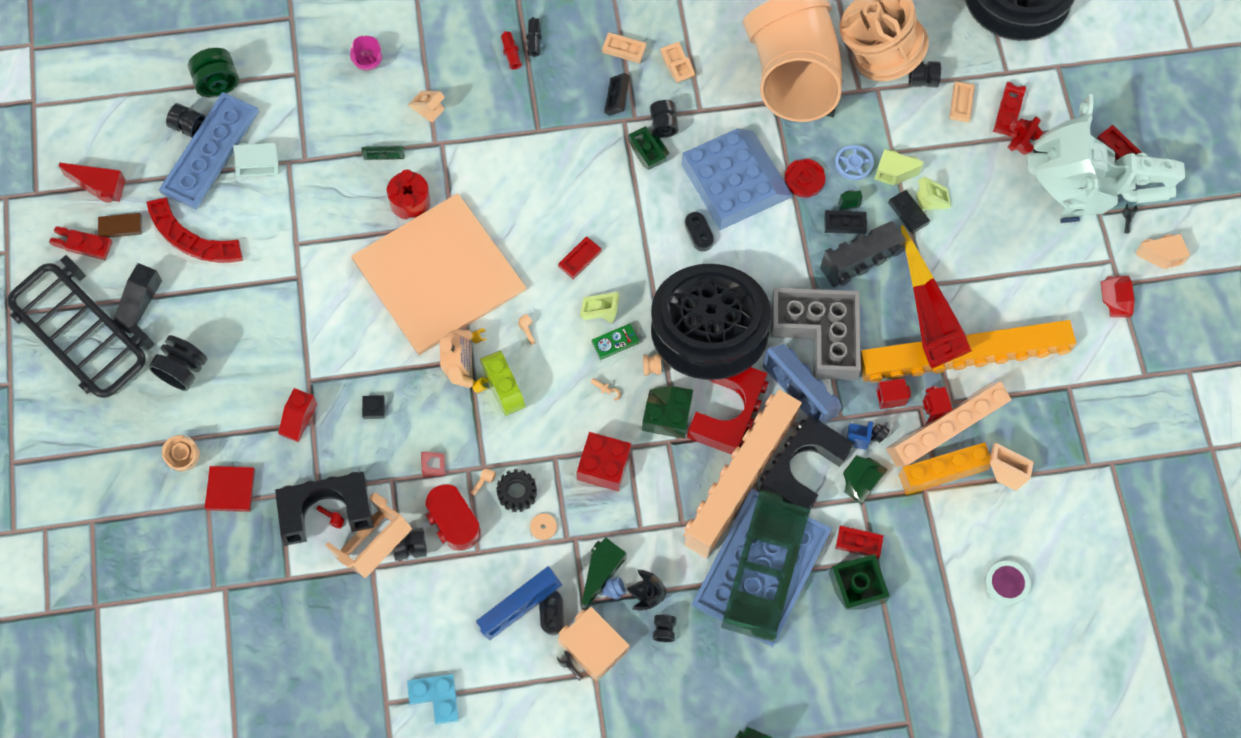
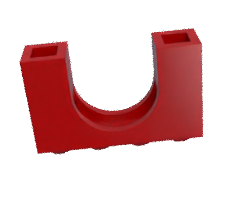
M750 367L741 374L730 378L710 380V382L735 391L743 401L744 410L738 417L731 420H718L695 412L687 438L731 455L737 446L741 448L745 442L743 437L746 430L751 429L754 423V419L751 418L753 412L758 413L762 400H759V396L761 393L765 394L769 384L766 381L767 373Z

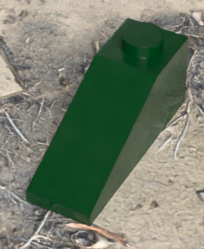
M606 537L602 542L598 540L591 549L592 554L582 598V609L585 610L601 592L606 580L613 577L627 559V553Z

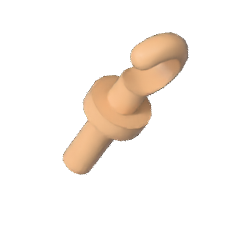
M594 378L591 380L590 383L602 389L601 393L604 394L606 392L610 394L612 391L618 393V397L614 398V400L620 399L621 392L619 389H610L608 387L609 384L606 383L604 385Z

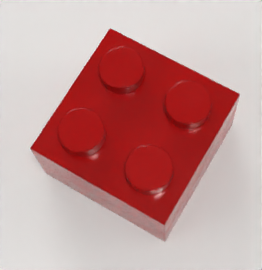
M589 432L577 468V480L619 492L630 457L632 443Z

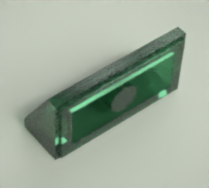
M402 145L361 147L364 160L405 159V146Z

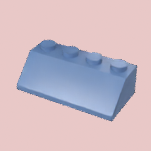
M781 344L766 350L762 367L788 395L802 402L800 408L807 416L812 415L822 423L827 424L839 414L842 407L839 399L835 395H831L826 390L825 384L811 374L812 371L807 364H802L799 361L797 354L792 348Z

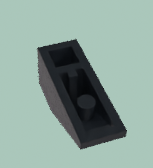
M137 263L126 282L113 321L129 334H132L129 328L134 323L136 325L139 323L162 283L157 270Z

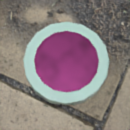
M1005 560L997 562L990 567L985 575V588L991 599L1000 605H1016L1028 595L1031 581L1028 572L1023 566L1014 561Z

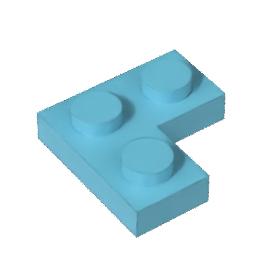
M453 674L407 680L410 705L433 702L436 725L459 722Z

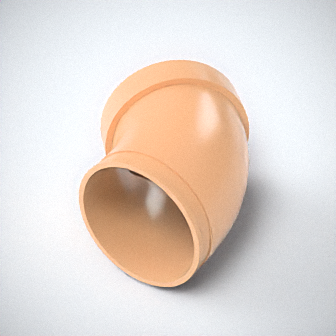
M769 0L752 10L743 19V25L749 41L756 45L762 72L760 93L762 100L771 112L783 119L796 122L817 120L829 114L840 100L842 65L836 32L829 14L831 11L829 0Z

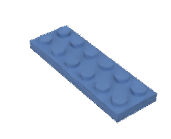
M222 92L159 188L160 193L197 210L231 157L233 145L240 143L259 113L258 107Z

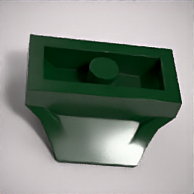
M646 126L628 134L632 150L644 168L650 170L666 161L667 155L670 154L662 140L651 134Z
M856 455L843 472L846 483L844 493L862 505L888 469L870 457L863 458Z

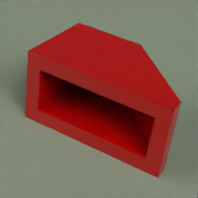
M296 388L292 390L284 406L278 431L279 435L299 443L318 405L314 395Z

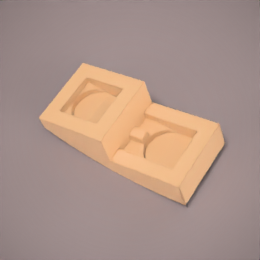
M679 42L660 49L665 64L676 83L695 76L689 58L685 57Z

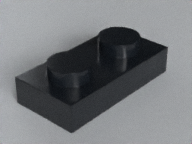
M625 72L610 78L604 113L608 116L624 111L630 76Z
M907 190L889 199L888 204L912 234L929 225L930 219Z
M825 210L824 233L866 234L867 212Z

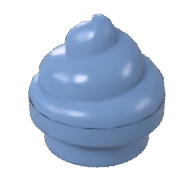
M610 577L606 580L601 592L602 595L609 598L619 599L626 593V589L620 577Z

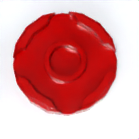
M811 159L795 160L788 165L785 172V183L790 192L802 198H810L822 191L826 181L823 167Z

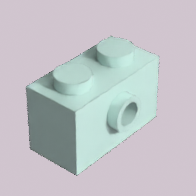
M262 142L260 144L241 143L233 145L236 177L278 175L276 143Z

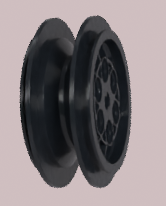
M965 0L972 17L983 28L994 35L1014 41H1031L1050 35L1064 23L1075 1Z
M710 263L683 268L669 276L659 286L653 297L651 305L652 342L662 360L671 368L686 376L703 380H719L736 376L752 367L766 349L771 320L769 299L757 281L736 268Z

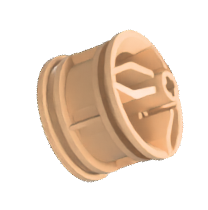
M854 0L847 7L840 20V35L844 43L852 50L859 72L868 79L890 81L903 77L922 62L928 51V34L917 20L912 0Z

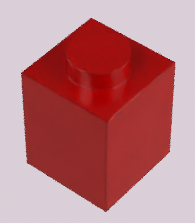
M905 378L882 381L877 385L876 393L880 410L906 406L909 398H911V390L909 385H906Z

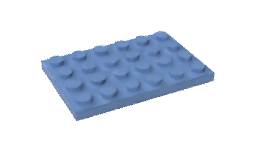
M751 489L692 603V607L773 648L832 528Z

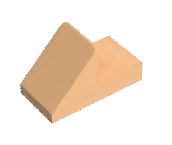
M420 91L408 105L428 121L433 122L444 111V107L440 102L445 96L440 91Z

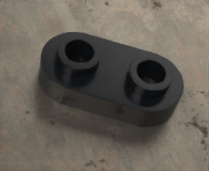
M699 212L689 213L685 218V229L693 246L702 252L710 250L713 246L714 236L705 217ZM696 219V220H698L699 222H698V223H694V222H692V220ZM706 237L707 240H701L700 238Z
M556 590L539 603L540 626L548 635H557L564 628L563 598ZM550 599H555L553 605L548 604ZM556 621L557 625L551 628L550 623Z

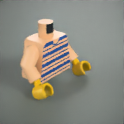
M483 328L473 332L470 330H453L446 337L440 339V365L442 370L453 384L467 388L472 387L476 393L487 390L488 388L483 386L488 382L485 377L473 381L472 346L470 341L472 340L474 343L486 341V338L483 339L480 336V333L486 332V330Z

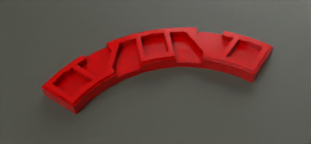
M167 197L146 201L149 214L157 230L167 242L180 252L208 262L233 263L243 261L239 239L210 241L200 238L177 221L171 211Z

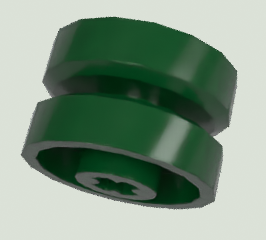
M216 47L201 50L188 61L187 66L193 79L194 87L197 94L202 97H219L222 92L227 94L233 91L239 83L240 79L234 67L231 54L226 49Z

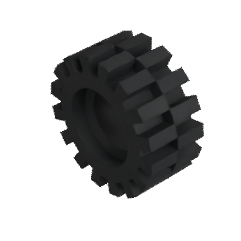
M514 469L512 473L510 470L507 471V475L503 474L501 480L497 482L498 500L508 511L512 509V512H516V510L523 512L524 508L529 509L530 504H534L537 497L534 478L532 479L530 473L525 474L524 470L518 472V469ZM512 484H522L525 487V494L520 498L511 497L508 489Z

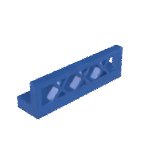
M547 566L477 619L476 623L481 628L480 631L483 636L492 640L563 586L552 569Z

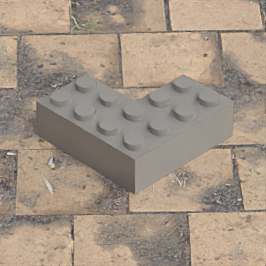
M774 288L771 298V337L814 339V377L816 379L857 380L861 371L859 291Z

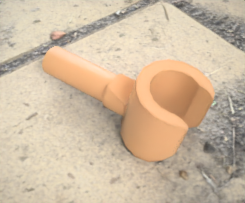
M525 314L519 318L518 325L526 333L530 345H533L535 341L528 328L533 322Z
M484 469L479 482L470 493L475 496L485 481L492 483L496 476L495 471Z

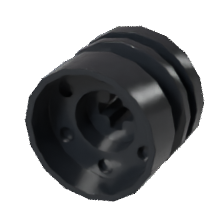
M168 335L165 340L166 344H163L160 348L166 356L156 354L148 369L165 383L179 390L188 391L195 380L194 374L189 370L200 372L202 369L201 365H204L208 359L202 351L190 342L173 335Z

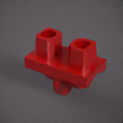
M1034 117L1033 120L1021 118L1019 121H1012L1009 128L1012 131L1011 136L1013 139L1007 148L1010 151L1018 150L1023 155L1031 153L1034 145L1029 140H1038L1043 134V131L1038 126L1041 120L1038 117Z

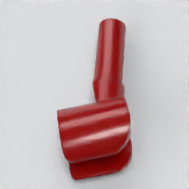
M318 505L316 510L331 518L329 525L341 529L344 518L339 513H332Z

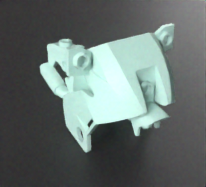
M1089 94L1084 102H1081L1079 107L1081 117L1057 125L1035 142L1034 149L1036 151L1048 153L1027 154L1029 173L1036 176L1035 181H1040L1050 195L1065 208L1061 212V217L1104 214L1117 205V195L1119 194L1125 200L1136 202V204L1169 200L1176 197V185L1185 178L1184 163L1174 159L1148 157L1145 153L1136 155L1131 153L1124 155L1115 162V151L1090 135L1094 104L1093 94ZM1163 182L1165 185L1164 187L1133 191L1136 189L1135 183L1146 185L1148 183ZM1069 199L1073 204H1069L1066 200Z

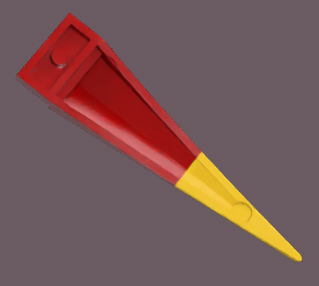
M901 225L902 235L906 239L904 246L916 302L922 347L929 366L933 369L972 352L964 329L907 230Z

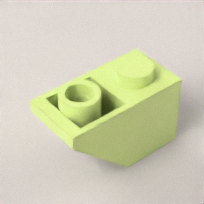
M884 149L874 180L894 186L919 175L924 161L916 157L901 155L894 150Z

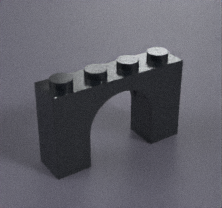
M809 415L806 420L802 419L795 429L798 431L794 437L790 436L784 444L786 448L782 454L778 453L772 461L774 465L770 471L766 470L760 478L762 482L760 490L778 502L804 515H807L813 507L818 494L795 479L790 469L792 458L799 453L810 451L822 455L840 467L854 445L852 441L812 415Z
M364 471L275 489L280 535L285 546L307 542L305 528L306 512L314 503L323 499H336L345 504L352 532L374 528Z

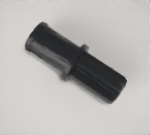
M531 17L528 20V34L526 35L528 40L527 54L531 57L540 55L539 48L540 40L542 39L540 20L535 17Z

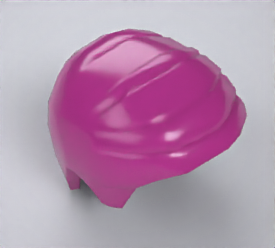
M359 36L354 39L350 50V59L358 69L364 71L374 70L381 63L382 52L380 44L375 37Z

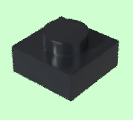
M362 396V418L385 419V396Z

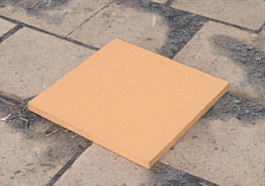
M458 193L351 256L418 355L439 344L440 339L446 337L451 331L462 330L526 291V286Z

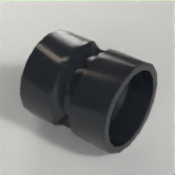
M922 61L909 73V87H921L925 84L929 88H938L941 79L940 61H928L927 64H924Z
M659 100L650 105V116L653 121L651 123L652 134L658 138H668L676 135L679 130L676 118V104L671 100Z
M175 103L167 114L166 125L178 132L182 131V134L193 138L204 121L205 115L195 110H190V108L182 104Z
M423 527L412 529L393 549L395 561L408 559L409 555H412L414 558L427 556Z

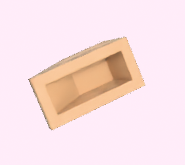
M994 443L990 464L997 482L1015 491L1031 479L1034 462Z

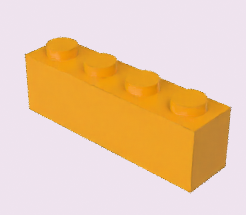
M984 442L904 466L898 476L905 494L909 495L988 471L991 466V455Z

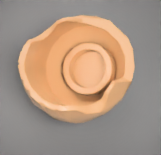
M177 435L165 442L162 448V457L171 469L185 472L196 466L200 457V451L195 441L190 437Z

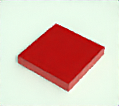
M210 466L204 509L206 511L251 512L255 468Z

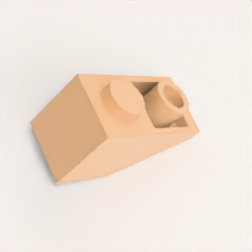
M1167 234L1157 240L1147 239L1141 242L1136 251L1138 257L1162 269L1184 265L1190 257L1181 234Z

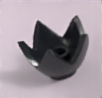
M638 569V574L643 581L627 587V591L640 601L633 606V610L652 609L665 599L666 588L658 576L649 571Z

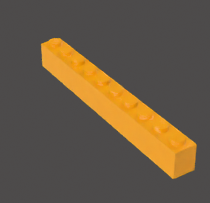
M1070 320L968 334L966 336L972 352L933 369L927 361L922 341L861 350L860 352L861 373L863 382L870 381L871 383H876L886 378H891L892 380L901 379L906 375L917 377L927 372L938 374L947 369L963 370L967 366L983 367L988 363L995 362L996 364H1004L1009 360L1024 361L1029 359V357L1035 356L1045 358L1050 354L1056 353L1058 355H1065L1072 351L1076 345V339Z

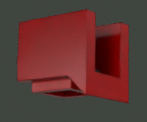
M933 386L925 390L926 395L922 402L926 414H929L926 423L935 421L953 409L945 387L938 388Z

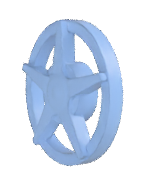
M859 145L843 147L837 153L835 159V167L838 173L849 180L864 179L871 173L874 165L872 154L866 148ZM854 150L853 154L847 158L841 156L845 151ZM857 150L865 153L869 159H862L857 154ZM838 160L846 163L847 168L844 171L840 168ZM870 163V168L867 172L863 173L861 170L862 165ZM850 171H856L859 175L855 176L849 175L847 173Z

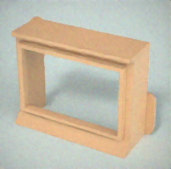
M373 493L369 499L378 509L372 516L374 528L358 531L341 550L329 542L325 545L342 564L352 568L363 578H366L412 530L406 520L399 513L386 506L387 500L377 493ZM384 518L391 521L355 560L349 557L352 551Z

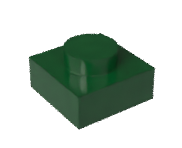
M848 190L841 194L838 202L840 211L860 207L863 199L861 190Z

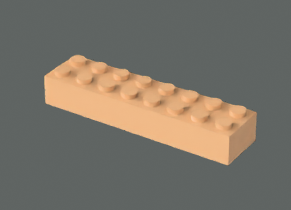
M780 389L775 395L771 394L769 396L764 411H760L755 418L752 430L748 429L744 435L743 441L745 442L741 448L737 446L731 456L730 464H726L722 469L718 484L714 482L711 486L707 501L703 500L698 506L695 520L691 518L687 523L683 535L686 547L706 559L709 557L793 425L802 402Z

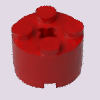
M406 169L396 174L389 181L386 188L391 210L396 216L402 219H415L428 211L430 207V192L428 183L422 175Z

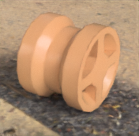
M659 354L654 356L643 355L644 376H648L650 373L661 375V357Z

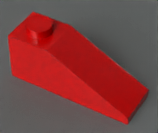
M59 162L58 166L65 177L98 199L107 203L112 201L120 202L126 181L121 170Z

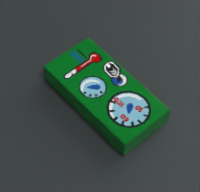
M629 323L596 337L591 342L599 359L602 360L638 345L639 339Z

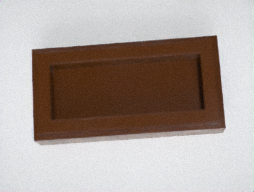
M140 213L98 217V236L113 238L142 235V215Z

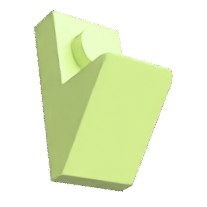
M927 177L918 180L919 190L916 194L918 205L922 210L948 209L951 207L948 188Z
M613 292L583 297L580 317L584 320L603 318L609 323H613L617 313L620 293Z

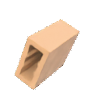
M590 607L587 611L585 609L580 611L575 617L576 621L571 626L566 625L559 632L558 643L597 682L629 651L630 645Z

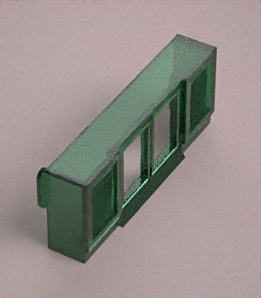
M766 491L759 492L721 628L761 640L775 642L811 509L783 502V498L777 494ZM753 539L788 549L782 571L747 561ZM744 569L780 578L774 601L739 591Z

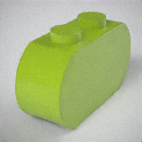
M501 350L480 358L483 372L503 415L506 417L525 409L526 406L521 391Z

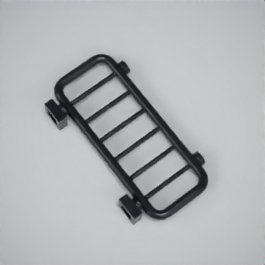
M65 255L60 259L65 266L63 269L53 263L43 264L10 292L7 298L8 307L12 311L10 316L18 324L23 322L81 381L78 386L86 394L91 392L97 397L107 398L114 395L144 367L146 356L140 347L144 345L149 350L155 344L135 323L129 328L133 334L130 338L71 279L75 276L81 281L86 275ZM53 272L58 279L24 309H21L16 303L17 297L44 273ZM62 281L72 292L35 323L26 312ZM76 295L85 306L49 337L39 326ZM90 309L99 320L63 351L53 340L86 310ZM103 322L113 334L76 365L67 353ZM117 336L127 347L90 379L80 368ZM131 350L137 357L136 363L110 387L100 389L94 382Z

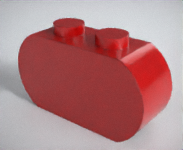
M442 484L434 487L426 497L425 506L427 513L425 516L431 526L433 524L437 526L439 531L436 534L442 544L446 542L451 549L456 551L472 548L478 542L481 534L478 520L456 486Z

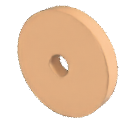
M542 513L532 519L530 530L535 538L548 540L556 533L557 524L551 515Z

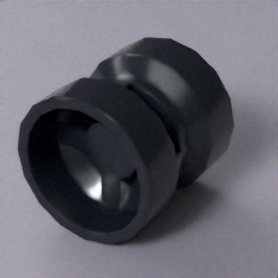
M655 615L654 625L656 628L653 631L652 639L658 642H674L675 632L673 629L676 626V617L671 615Z

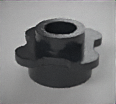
M887 422L884 424L877 423L872 428L871 441L874 439L880 443L887 437L890 429L886 427L888 425Z

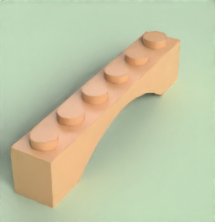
M1001 381L989 383L945 415L904 436L886 447V450L896 467L907 466L1011 401V398Z

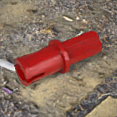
M504 31L500 35L504 47L503 53L507 56L509 68L517 70L522 66L518 55L519 48L515 45L512 33Z

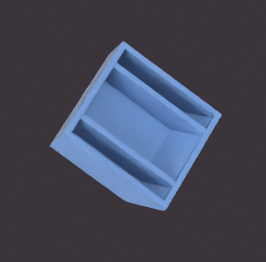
M735 129L682 153L681 165L719 230L793 197L752 130Z

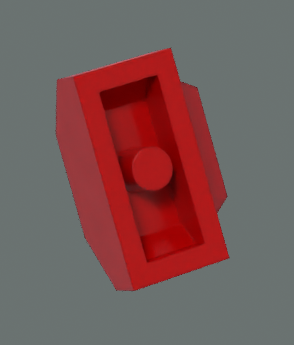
M1107 276L1100 283L1102 301L1108 306L1110 317H1131L1134 312L1135 302L1132 280L1129 276Z

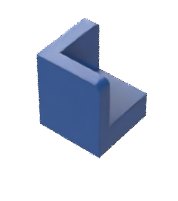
M869 421L867 426L849 423L846 438L854 443L853 448L867 450L871 441L873 422Z

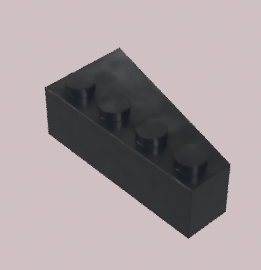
M890 221L872 229L866 237L861 234L856 236L850 244L846 241L839 244V248L835 251L832 248L825 250L820 269L833 288L838 285L844 286L854 276H862L870 267L874 265L876 267L880 266L886 261V258L890 256L895 257L902 253L906 239L893 221Z

